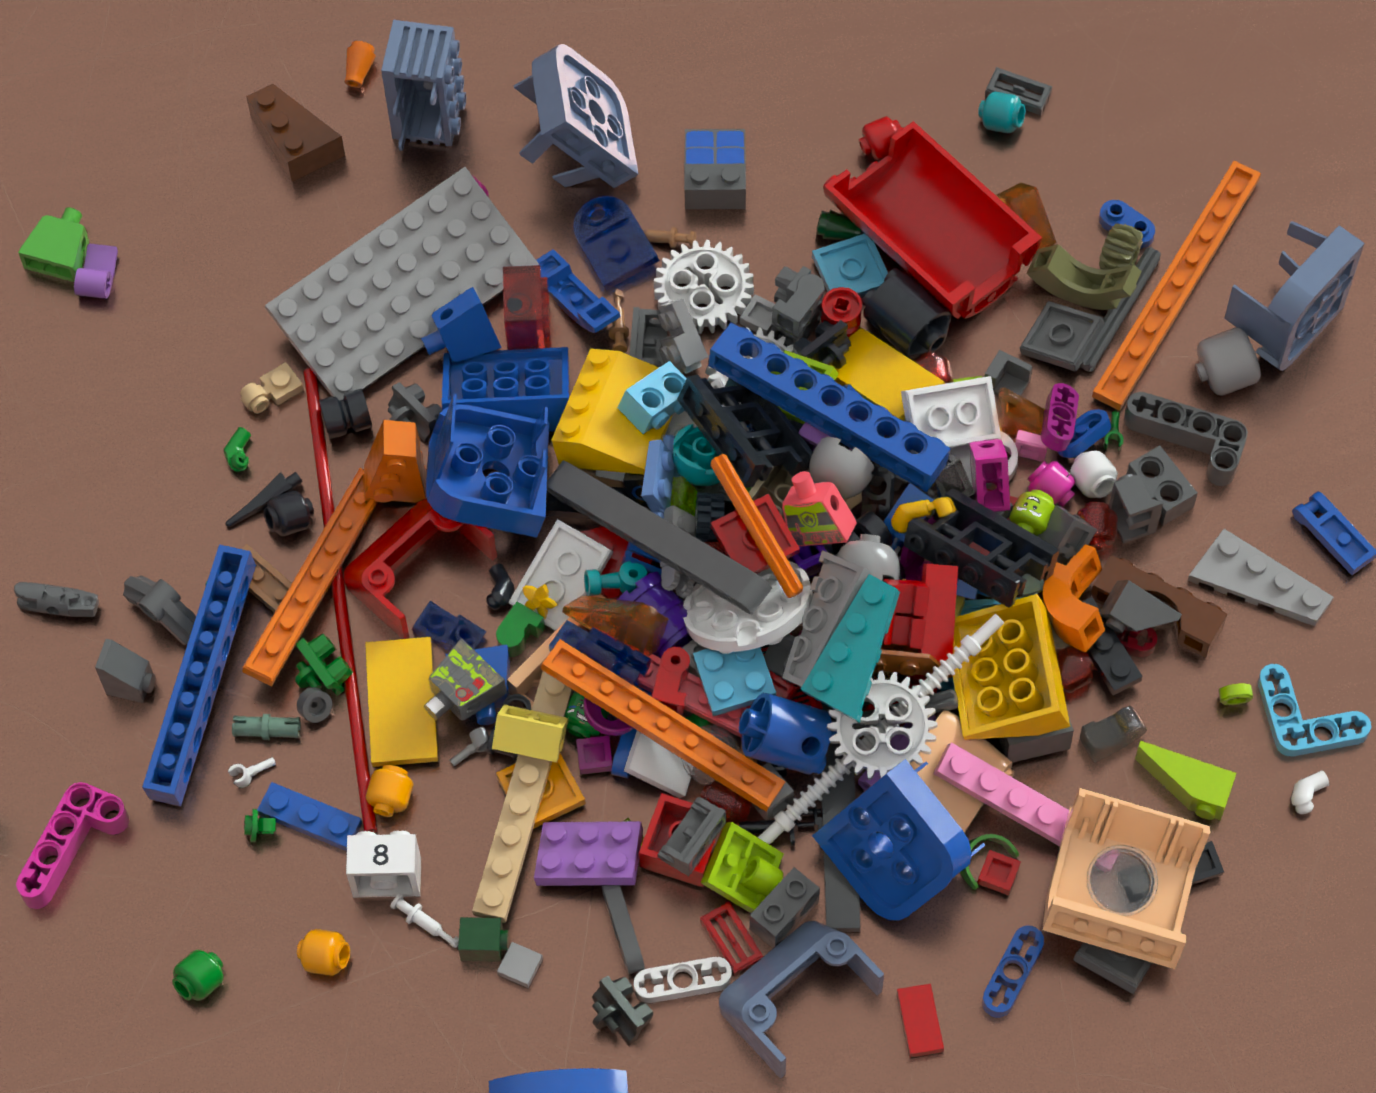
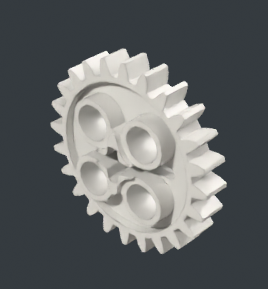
M695 240L693 241L692 249H688L686 245L681 244L680 254L671 250V260L667 258L662 259V268L656 269L657 278H654V298L658 300V309L659 306L668 302L684 299L699 334L707 326L711 333H714L715 325L718 324L725 330L727 328V320L735 324L738 323L737 314L742 315L752 299L751 295H754L753 274L749 273V263L742 264V254L733 257V247L722 251L721 242L715 248H711L709 240H706L704 247H699ZM703 266L711 267L710 269L706 270L701 269V267ZM682 283L687 284V286L685 287H679L677 285ZM723 286L731 287L728 290L721 289ZM698 304H707L708 306H706V307H698V306H696V305H698Z
M883 670L879 671L878 680L871 678L872 685L869 695L865 697L864 702L873 704L875 711L869 717H861L860 724L877 725L879 724V719L884 718L888 725L910 722L913 724L912 728L887 727L886 733L883 734L879 733L877 727L853 729L852 725L858 722L836 710H829V716L837 720V722L827 724L828 730L837 732L836 735L829 738L830 743H840L841 745L836 749L835 755L841 756L846 754L847 757L843 765L847 767L854 762L856 764V775L861 773L863 769H867L868 780L873 778L875 772H880V777L882 778L905 759L909 764L913 761L918 765H922L923 760L919 755L920 752L931 754V749L925 743L936 741V736L928 732V730L937 728V722L928 720L929 717L936 713L935 708L925 709L924 707L930 701L929 695L919 698L921 686L917 685L913 689L908 688L910 684L909 677H906L902 683L897 682V672L891 675L890 680H885ZM896 701H903L907 704L909 710L904 716L897 717L889 711L891 704ZM898 734L905 735L909 739L908 747L900 751L895 750L890 745L892 737ZM870 735L876 742L875 746L869 751L860 750L856 746L859 737Z

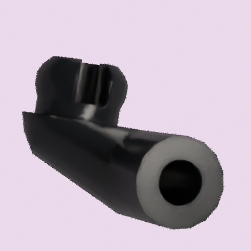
M498 563L489 569V574L495 586L491 591L492 593L486 597V602L493 610L506 606L515 589L502 563Z

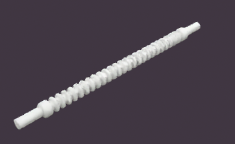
M994 614L972 636L966 635L960 641L961 646L959 648L957 646L954 647L955 652L953 654L947 653L948 659L946 661L941 659L939 667L933 666L934 672L932 674L926 673V680H919L921 691L918 697L921 698L929 694L933 696L935 694L933 690L936 687L941 689L940 683L942 681L948 682V675L954 676L956 668L962 669V662L968 663L970 655L976 656L981 651L980 646L1004 624L1002 619L997 614ZM898 701L899 705L897 707L891 706V714L901 717L908 712L909 707L903 701ZM879 719L877 726L871 725L870 727H877L879 733L883 734L886 733L887 727L900 726L899 724L888 725L886 719ZM864 735L862 740L858 738L856 746L862 751H869L875 746L876 742L870 735ZM843 754L842 759L836 758V764L834 766L828 765L829 771L827 773L823 771L821 779L815 778L813 786L807 785V792L801 791L799 799L793 798L794 804L792 806L787 804L785 812L781 810L774 816L775 821L758 838L770 845L783 831L789 832L795 826L794 821L796 819L802 820L800 815L802 813L808 814V807H815L816 804L814 802L817 799L822 801V794H829L830 791L828 789L831 786L836 788L835 782L837 780L843 781V774L849 775L851 773L849 769L852 766L855 768L856 764L853 762L845 767L843 762L847 757L846 754Z

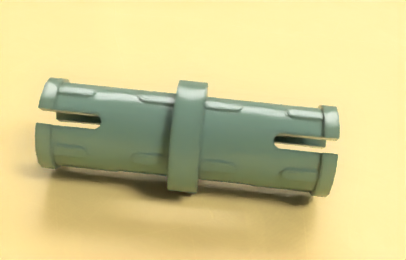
M263 714L262 717L233 716V722H235L232 723L233 737L255 736L262 737V740H270V737L300 738V732H298L301 731L300 717H271V714Z

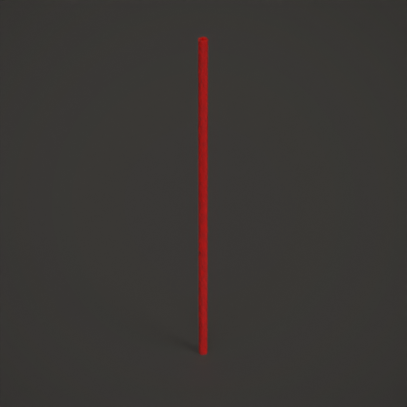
M308 368L303 373L323 525L325 528L335 510L322 413L319 405L317 377ZM341 566L331 583L340 654L353 670V673L344 681L363 829L364 831L376 833L377 825L375 812L373 811L374 807L366 800L370 772Z

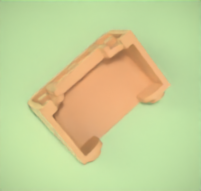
M943 710L935 721L937 722V728L928 731L936 736V741L925 743L931 749V754L922 752L919 754L923 763L927 762L928 765L917 774L965 833L984 803L933 774L947 745L952 742L1013 777L1015 771L1011 769L1012 761L986 739L965 740L962 734L960 717L949 710ZM913 761L910 763L914 770L920 766Z

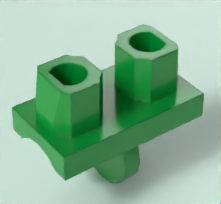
M321 634L310 642L304 638L298 641L296 646L310 664V666H307L304 661H301L296 665L299 673L295 678V682L299 688L310 686L311 688L316 687L320 689L321 684L318 681L320 678L328 689H332L337 696L344 692L345 689L341 684L353 673V670L340 656L331 664H326L324 659L337 650L331 640L325 634Z

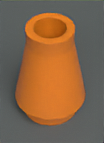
M353 41L351 46L347 48L346 77L344 82L348 86L354 88L362 87L363 81L376 58L374 54L375 48L371 44L363 41Z

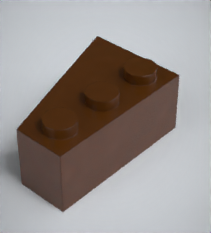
M271 84L246 96L251 118L292 182L345 156L342 136L276 85Z

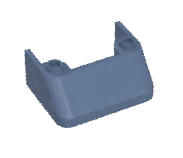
M808 921L799 926L721 993L719 998V1009L722 1016L780 1079L786 1075V1057L764 1034L776 1021V1007L770 1000L775 994L819 957L831 966H842L847 963L877 996L883 989L884 973L847 934L817 921Z

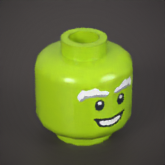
M1041 490L1024 492L1018 497L1009 519L1038 537L1039 534H1042L1047 529L1051 513L1055 508L1054 500L1050 495Z

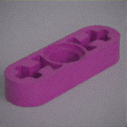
M1064 383L1055 384L1046 399L1041 432L1043 444L1049 449L1059 452L1067 449L1074 436L1079 401L1077 391Z

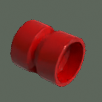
M845 287L833 288L827 292L822 300L821 323L827 320L835 325L842 320L848 326L846 330L848 337L861 328V297L854 290Z

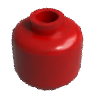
M885 116L864 125L862 128L863 137L858 139L864 155L870 154L876 161H881L888 156L891 142L890 137L895 130L901 127L897 120L892 121V119Z

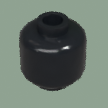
M290 491L270 498L267 507L264 509V518L269 530L276 532L280 536H288L306 530L310 525L311 516L314 515L312 502L309 498H304L298 491Z

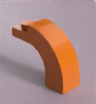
M1086 544L1070 559L1067 565L1056 562L1053 575L1045 580L1043 584V600L1054 631L1065 643L1083 652H1087L1105 631L1099 609L1079 600L1081 594L1102 571L1096 548Z

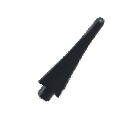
M280 472L256 497L228 519L225 525L232 527L264 510L270 498L293 491V488L303 482L297 472H294L287 478Z

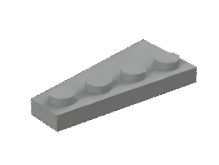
M1226 529L1222 530L1188 577V581L1199 584L1201 582L1214 587V590L1226 595L1227 592L1246 598L1245 601L1257 606L1258 603L1274 608L1276 613L1313 626L1317 624L1334 598Z

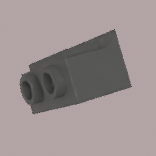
M1127 474L1114 482L1108 514L1122 543L1155 533L1163 503L1154 499L1146 479H1142L1140 474Z

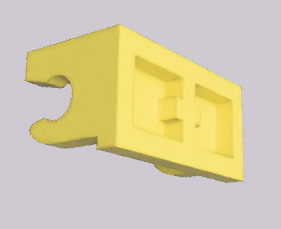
M503 705L497 714L492 749L557 762L560 751L562 752L568 718Z

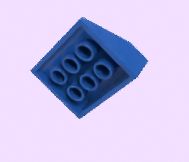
M568 347L497 350L459 362H453L449 353H444L442 411L449 407L453 394H457L456 405H471L538 419L544 407H548L547 421L549 422V431L555 432L570 397Z

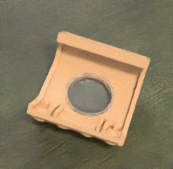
M1079 788L1073 806L1069 808L1048 889L1043 930L1175 969L1186 944V935L1181 934L1182 922L1194 873L1210 835V826ZM1131 886L1133 894L1143 892V898L1130 903L1124 887Z

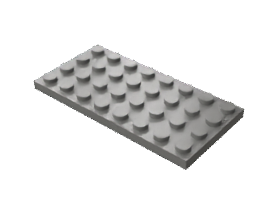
M464 167L267 303L265 309L332 397L336 396L339 400H343L344 393L357 389L365 390L422 350L425 346L421 338L438 330L431 316L433 312L472 287L484 306L539 266V263L467 168Z

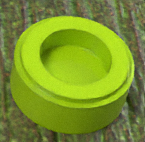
M1231 684L1218 690L1220 702L1224 705H1240L1253 699L1250 684Z

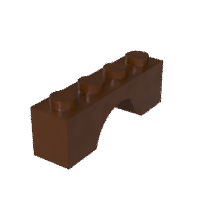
M1110 555L1093 584L1090 597H1093L1095 602L1104 605L1117 581H1131L1182 614L1179 620L1174 621L1177 629V644L1206 658L1224 627L1227 613L1223 612L1218 605L1212 602H1204L1194 597L1185 588H1176L1164 582L1155 573H1146L1136 568L1131 561L1125 558H1117Z

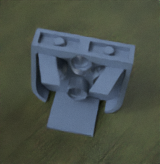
M565 44L557 45L535 58L532 62V75L515 84L514 89L537 105L541 131L519 154L533 164L552 144L563 150L584 166L552 176L554 180L564 187L600 177L615 188L639 175L627 107L614 82Z
M1290 222L1287 235L1317 249L1301 266L1284 251L1281 252L1278 264L1291 277L1280 288L1268 308L1235 284L1232 287L1224 319L1235 327L1243 329L1249 337L1263 347H1259L1255 352L1279 370L1283 371L1288 368L1345 306L1365 243L1341 226H1338L1326 237L1296 222Z

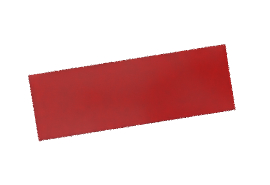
M923 564L922 581L930 587L927 616H922L926 619L923 648L918 649L917 653L930 654L940 663L941 659L944 661L948 659L947 653L953 654L958 566Z

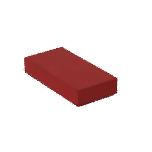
M931 983L897 989V998L909 1057L944 1052Z

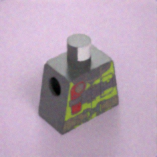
M461 639L430 675L429 684L435 696L424 704V708L435 720H438L449 709L460 720H465L507 693L505 679Z

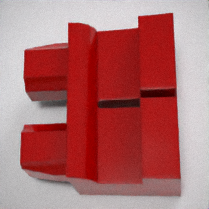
M883 579V582L897 588L900 594L888 633L885 634L882 644L906 645L909 648L922 649L926 619L922 616H927L930 587L923 581Z

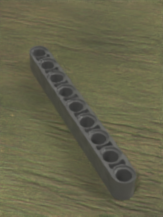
M564 460L547 480V491L558 500L750 615H753L772 589V586L755 572Z

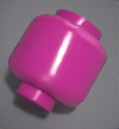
M1044 461L1027 479L1030 481L1028 486L1029 492L1041 490L1053 498L1055 505L1058 504L1061 507L1075 494L1071 490L1075 484V478L1057 461H1052L1049 464Z

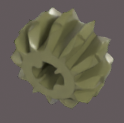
M1116 223L1112 226L1099 257L1100 269L1109 270L1135 264L1143 243L1142 232L1126 224Z

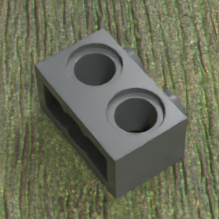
M1160 445L1128 464L1126 475L1140 474L1142 479H1146L1154 499L1163 503L1159 519L1162 526L1194 508L1198 494ZM1143 473H1152L1156 477L1149 478L1146 477ZM1168 496L1173 498L1175 501L1168 502L1163 500L1162 497Z
M794 867L750 914L749 929L770 947H776L789 936L819 903L820 888Z

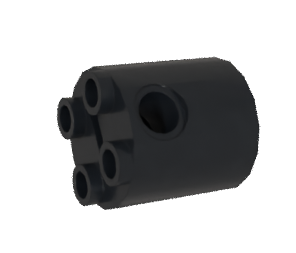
M894 268L886 275L884 283L877 290H870L862 299V304L865 305L863 317L909 359H915L925 353H933L944 343L951 321V314L906 272H901L899 269Z

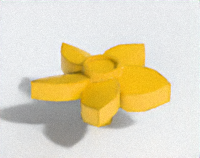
M543 584L538 588L529 585L523 587V593L528 599L524 606L531 610L537 608L538 614L543 616L545 620L548 614L547 608L552 609L558 605L554 600L548 598L549 590L547 586Z

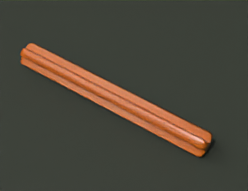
M721 454L711 460L713 471L788 598L795 597L803 591V585L727 455Z

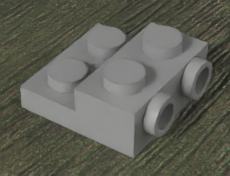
M684 299L671 301L659 306L661 312L658 314L660 324L671 335L660 340L662 344L660 348L662 359L665 363L670 361L681 373H688L702 366L700 361L709 356Z

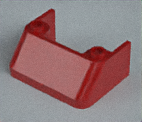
M427 498L414 505L345 568L343 574L346 588L402 639L410 637L406 617L384 596L394 587L395 576L393 571L438 530L444 532L458 530L492 561L497 558L494 534L489 529L445 518L433 510Z

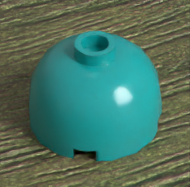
M690 424L679 430L673 442V462L678 474L685 481L696 486L708 487L720 483L711 467V460L719 455L698 427L694 428V424Z

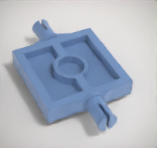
M664 435L663 441L661 439L649 441L641 494L651 512L663 519L664 510L674 505L685 510L683 498L685 487L688 485V482L678 474L674 466L673 442L675 436Z

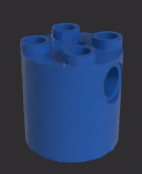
M764 692L755 699L750 709L744 710L739 721V733L742 734V751L745 756L809 775L813 772L818 774L823 772L826 766V753L830 743L829 738L836 735L837 732L827 728V724L833 723L828 711Z

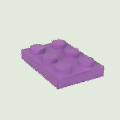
M641 821L543 822L534 873L536 886L635 885L643 835Z

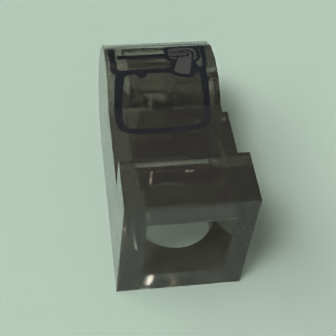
M1128 706L1095 723L1092 721L1083 725L1079 740L1094 763L1139 739L1146 733L1147 727L1134 707Z

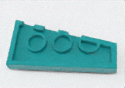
M870 574L867 576L801 687L805 694L860 723L863 714L862 707L865 697L869 695L872 685L871 678L875 665L879 662L882 653L881 645L885 634L888 633L900 592L897 588Z

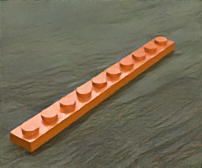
M1235 160L1232 162L1093 390L1092 398L1119 411L1121 410L1260 180V172Z

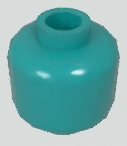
M1001 92L989 94L986 100L981 101L978 110L979 118H982L986 129L1003 133H1012L1017 127L1020 128L1026 113L1025 105L1021 103L1018 96Z

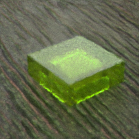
M684 476L673 477L670 506L674 505L695 516L696 489Z

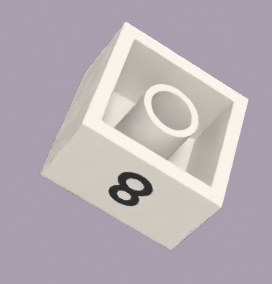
M362 831L356 835H347L346 875L353 898L396 897L399 893L404 897L420 896L421 856L416 834H410L407 831H393L390 835H376L374 832Z

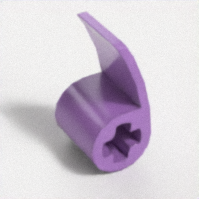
M99 244L87 245L84 268H78L75 275V295L105 299L109 297L117 261V247Z

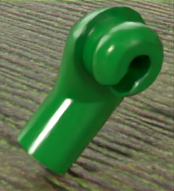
M238 427L223 450L228 466L232 470L239 472L245 470L249 464L248 456L246 457L243 448L251 437L250 432L242 427Z

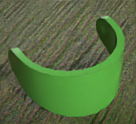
M986 834L969 840L971 850L981 840H989L1000 844L1012 857L1017 858L1019 856L1015 846L1008 839L997 834ZM968 865L960 874L973 890H976L979 886L970 873Z

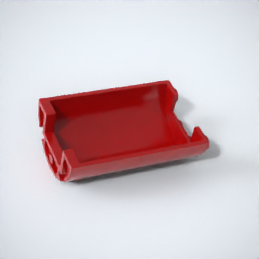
M913 121L904 128H898L891 135L888 156L879 162L875 161L870 164L866 171L857 178L853 177L850 179L851 173L847 169L838 176H831L823 186L824 194L834 206L955 318L958 319L960 316L964 319L970 318L992 305L1017 281L1018 277L1015 275L1020 272L1022 264L1025 266L1030 264L1040 246L1042 237Z

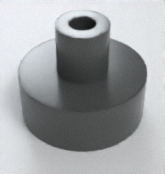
M316 687L303 691L297 700L298 713L313 723L323 721L332 709L330 696Z

